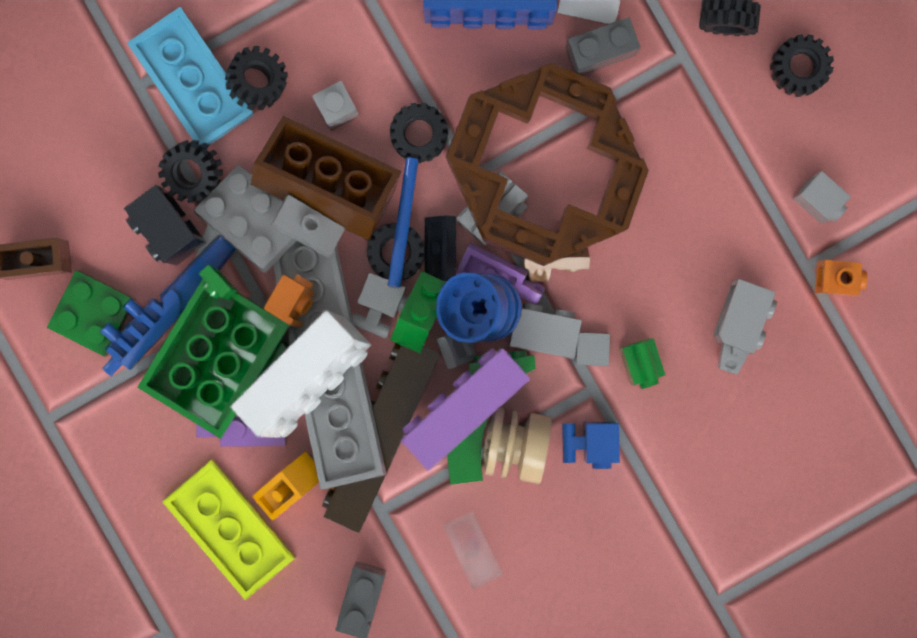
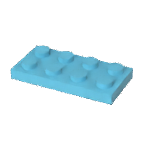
M181 7L127 42L191 138L199 140V145L205 142L210 146L254 116L252 110L247 109L248 104L246 102L241 107L237 104L238 97L232 100L229 96L231 89L226 90V72Z

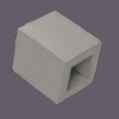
M342 81L312 96L331 131L359 116Z
M823 171L814 174L792 199L818 222L823 224L830 220L833 222L837 221L848 209L844 204L851 196Z

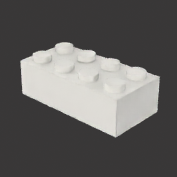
M326 310L231 408L257 437H286L297 427L296 421L304 412L309 414L320 404L321 400L319 397L327 389L331 391L343 381L344 376L342 374L350 366L356 367L366 358L368 354L366 350L371 344L346 317Z

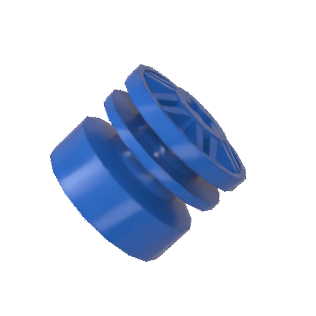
M461 273L451 277L442 286L436 305V314L440 326L447 335L459 342L469 343L495 342L506 338L516 329L522 310V302L518 290L510 280L498 274Z

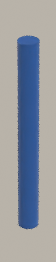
M406 158L387 285L393 288L401 287L419 161L416 158Z

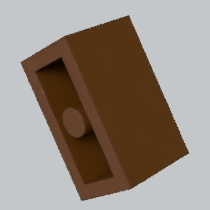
M51 238L0 244V279L13 280L72 273L68 240Z

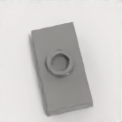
M290 195L285 197L271 223V226L327 258L332 255L345 229L343 226Z

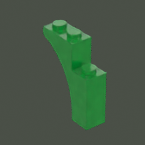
M526 350L507 352L525 374L536 369L534 356H527ZM483 355L475 356V362L469 363L471 375L481 367L477 361ZM488 418L447 454L450 485L483 481L481 445Z

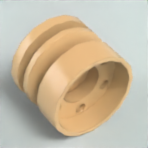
M499 407L488 424L483 451L485 475L493 476L497 461L502 462V478L507 477L511 464L518 465L519 481L540 484L547 457L552 417L530 413L525 426H519L518 410H512L510 423L508 424L503 423L505 408Z

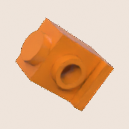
M832 260L817 261L816 294L859 296L860 290L866 289L868 274L866 270H862V263ZM843 272L848 273L847 284L842 283L840 279Z
M283 274L263 309L289 325L301 328L303 322L299 318L308 312L313 303V298L311 297L315 291L311 288L314 283L299 274H296L295 278Z

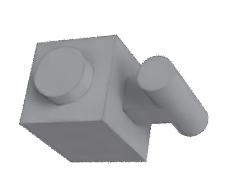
M369 273L357 303L370 309L367 317L354 313L352 317L355 327L386 339L391 327L379 322L381 316L384 313L395 318L397 312H402L409 298L405 294L407 288L402 285L400 288L388 287L387 279Z

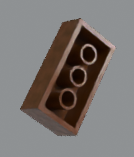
M282 116L254 162L251 185L282 200L287 195H290L343 226L345 230L369 240L395 192L401 171Z

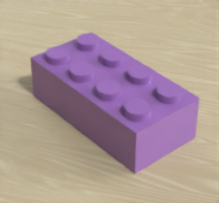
M491 348L477 361L481 365L480 368L472 375L468 370L453 382L452 385L456 389L449 396L446 397L442 392L428 405L427 408L431 411L423 419L417 415L402 429L405 435L401 442L428 471L530 380L503 348L497 352Z

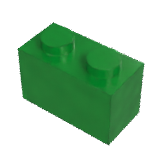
M421 271L397 320L390 339L391 341L421 353L437 319V297L442 286L446 283L445 281Z

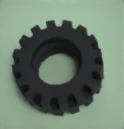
M411 103L410 106L402 107L401 111L393 117L390 125V138L393 147L401 157L405 159L416 158L419 160L418 163L429 162L436 156L438 157L445 148L448 128L443 115L435 107L428 106L426 103ZM423 120L431 126L433 136L426 145L414 146L407 141L405 131L411 122Z
M396 223L385 224L378 230H375L367 244V258L371 268L376 274L387 280L389 278L390 264L383 259L382 251L385 243L394 239ZM409 227L407 238L410 254L404 263L401 281L414 276L420 270L425 257L424 243L420 235L411 227Z

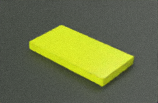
M214 459L210 460L162 501L244 600H247L296 558Z

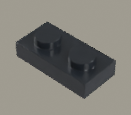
M456 216L425 217V273L445 282L451 277L456 276Z

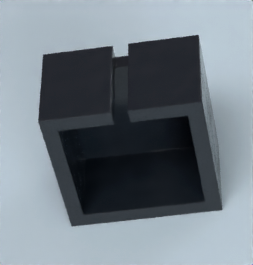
M154 185L124 208L129 215L126 222L137 235L141 233L149 243L145 247L157 262L161 260L164 264L168 263L177 266L207 244V242L191 220L183 221L182 218L186 216V213L175 198L168 194L169 191Z

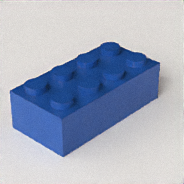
M423 0L425 23H431V27L448 28L450 24H463L464 28L479 29L482 28V24H495L497 29H513L515 25H528L527 28L531 30H544L547 28V25H553L557 11V0Z

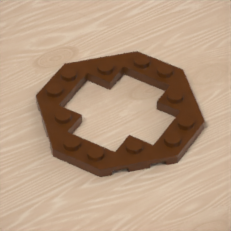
M550 63L540 67L538 70L499 83L495 87L485 91H478L468 97L445 158L484 242L546 266L625 232L629 228L649 170L644 159L640 158L633 143L635 139L625 118L621 117L615 104L616 98L610 87ZM539 96L597 120L586 149L616 161L597 215L568 204L564 209L556 233L499 210L498 206L508 179L479 167L498 113H503L528 124Z

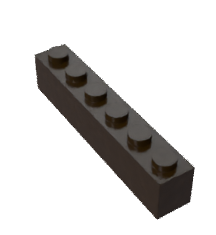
M395 343L389 357L394 363L389 373L383 370L376 385V389L381 391L376 402L371 401L386 474L405 434L402 429L411 421L441 353L423 346L421 353H417ZM386 475L338 486L335 491L329 489L322 504V507L327 509L324 517L360 533Z

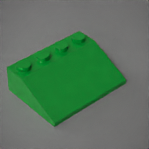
M202 279L137 388L222 439L237 415L231 406L258 380L290 325L239 292L229 300L223 299L220 296L216 299L213 298L202 286L205 282Z

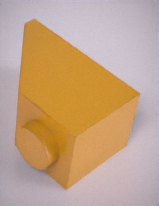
M305 451L252 496L272 521L319 483L315 461Z

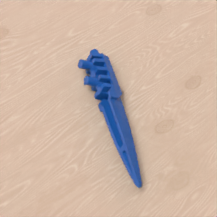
M218 235L162 291L160 302L155 298H151L147 302L148 304L142 308L136 301L130 298L123 308L134 319L127 323L126 328L120 332L108 322L100 330L112 342L105 347L106 352L112 358L102 369L111 377L122 365L131 370L179 319L203 279L199 273L208 264L220 271L236 248L222 236Z

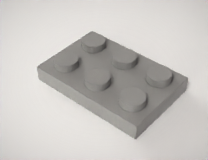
M238 165L194 209V212L262 272L266 273L297 240L271 226L283 201L251 185L252 175Z

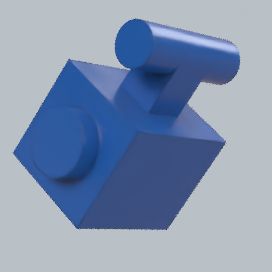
M583 422L584 436H575V423H562L563 463H575L576 450H584V461L592 463V469H611L612 463H620L619 423Z

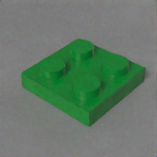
M75 270L46 328L107 357L109 353L106 352L105 347L112 342L100 330L108 322L119 331L121 330L129 314L123 306L132 297L81 271Z

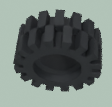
M702 0L699 28L708 33L713 32L712 34H723L724 36L754 35L758 33L761 4L756 1L752 2V0Z
M803 34L797 35L795 38L791 37L785 41L773 54V63L770 64V70H773L774 74L771 77L773 81H778L779 84L776 86L779 89H786L785 94L791 95L794 93L795 97H801L804 94L807 96L828 82L830 79L829 75L833 73L834 67H831V63L834 62V58L828 55V52L831 51L829 46L824 48L821 45L824 42L822 39L819 38L815 41L813 40L814 35L808 34L806 37H803ZM804 54L812 60L813 71L810 76L801 78L793 74L790 68V61L794 55Z
M254 46L252 51H250L249 47L243 48L241 53L238 51L225 74V80H227L225 84L226 90L231 89L229 96L232 100L238 97L237 104L241 107L244 102L248 103L247 109L253 110L255 105L258 106V110H264L266 105L268 107L273 106L287 84L285 81L288 78V73L283 72L286 67L284 62L278 64L277 61L280 57L276 53L273 57L269 56L270 49L266 47L263 53L260 52V46ZM257 69L263 72L268 79V85L263 88L251 86L245 80V71Z
M185 140L164 153L162 156L164 159L159 162L158 166L163 169L158 172L159 178L165 177V181L161 185L163 188L167 186L171 188L168 192L171 197L178 194V201L182 202L187 198L188 203H193L196 200L204 199L220 184L221 180L218 178L223 175V170L218 169V167L222 165L221 159H214L213 156L217 152L214 149L209 152L207 150L209 147L207 143L204 142L199 145V140H192L191 142ZM183 160H192L199 166L201 178L198 182H189L183 177L180 171V165Z

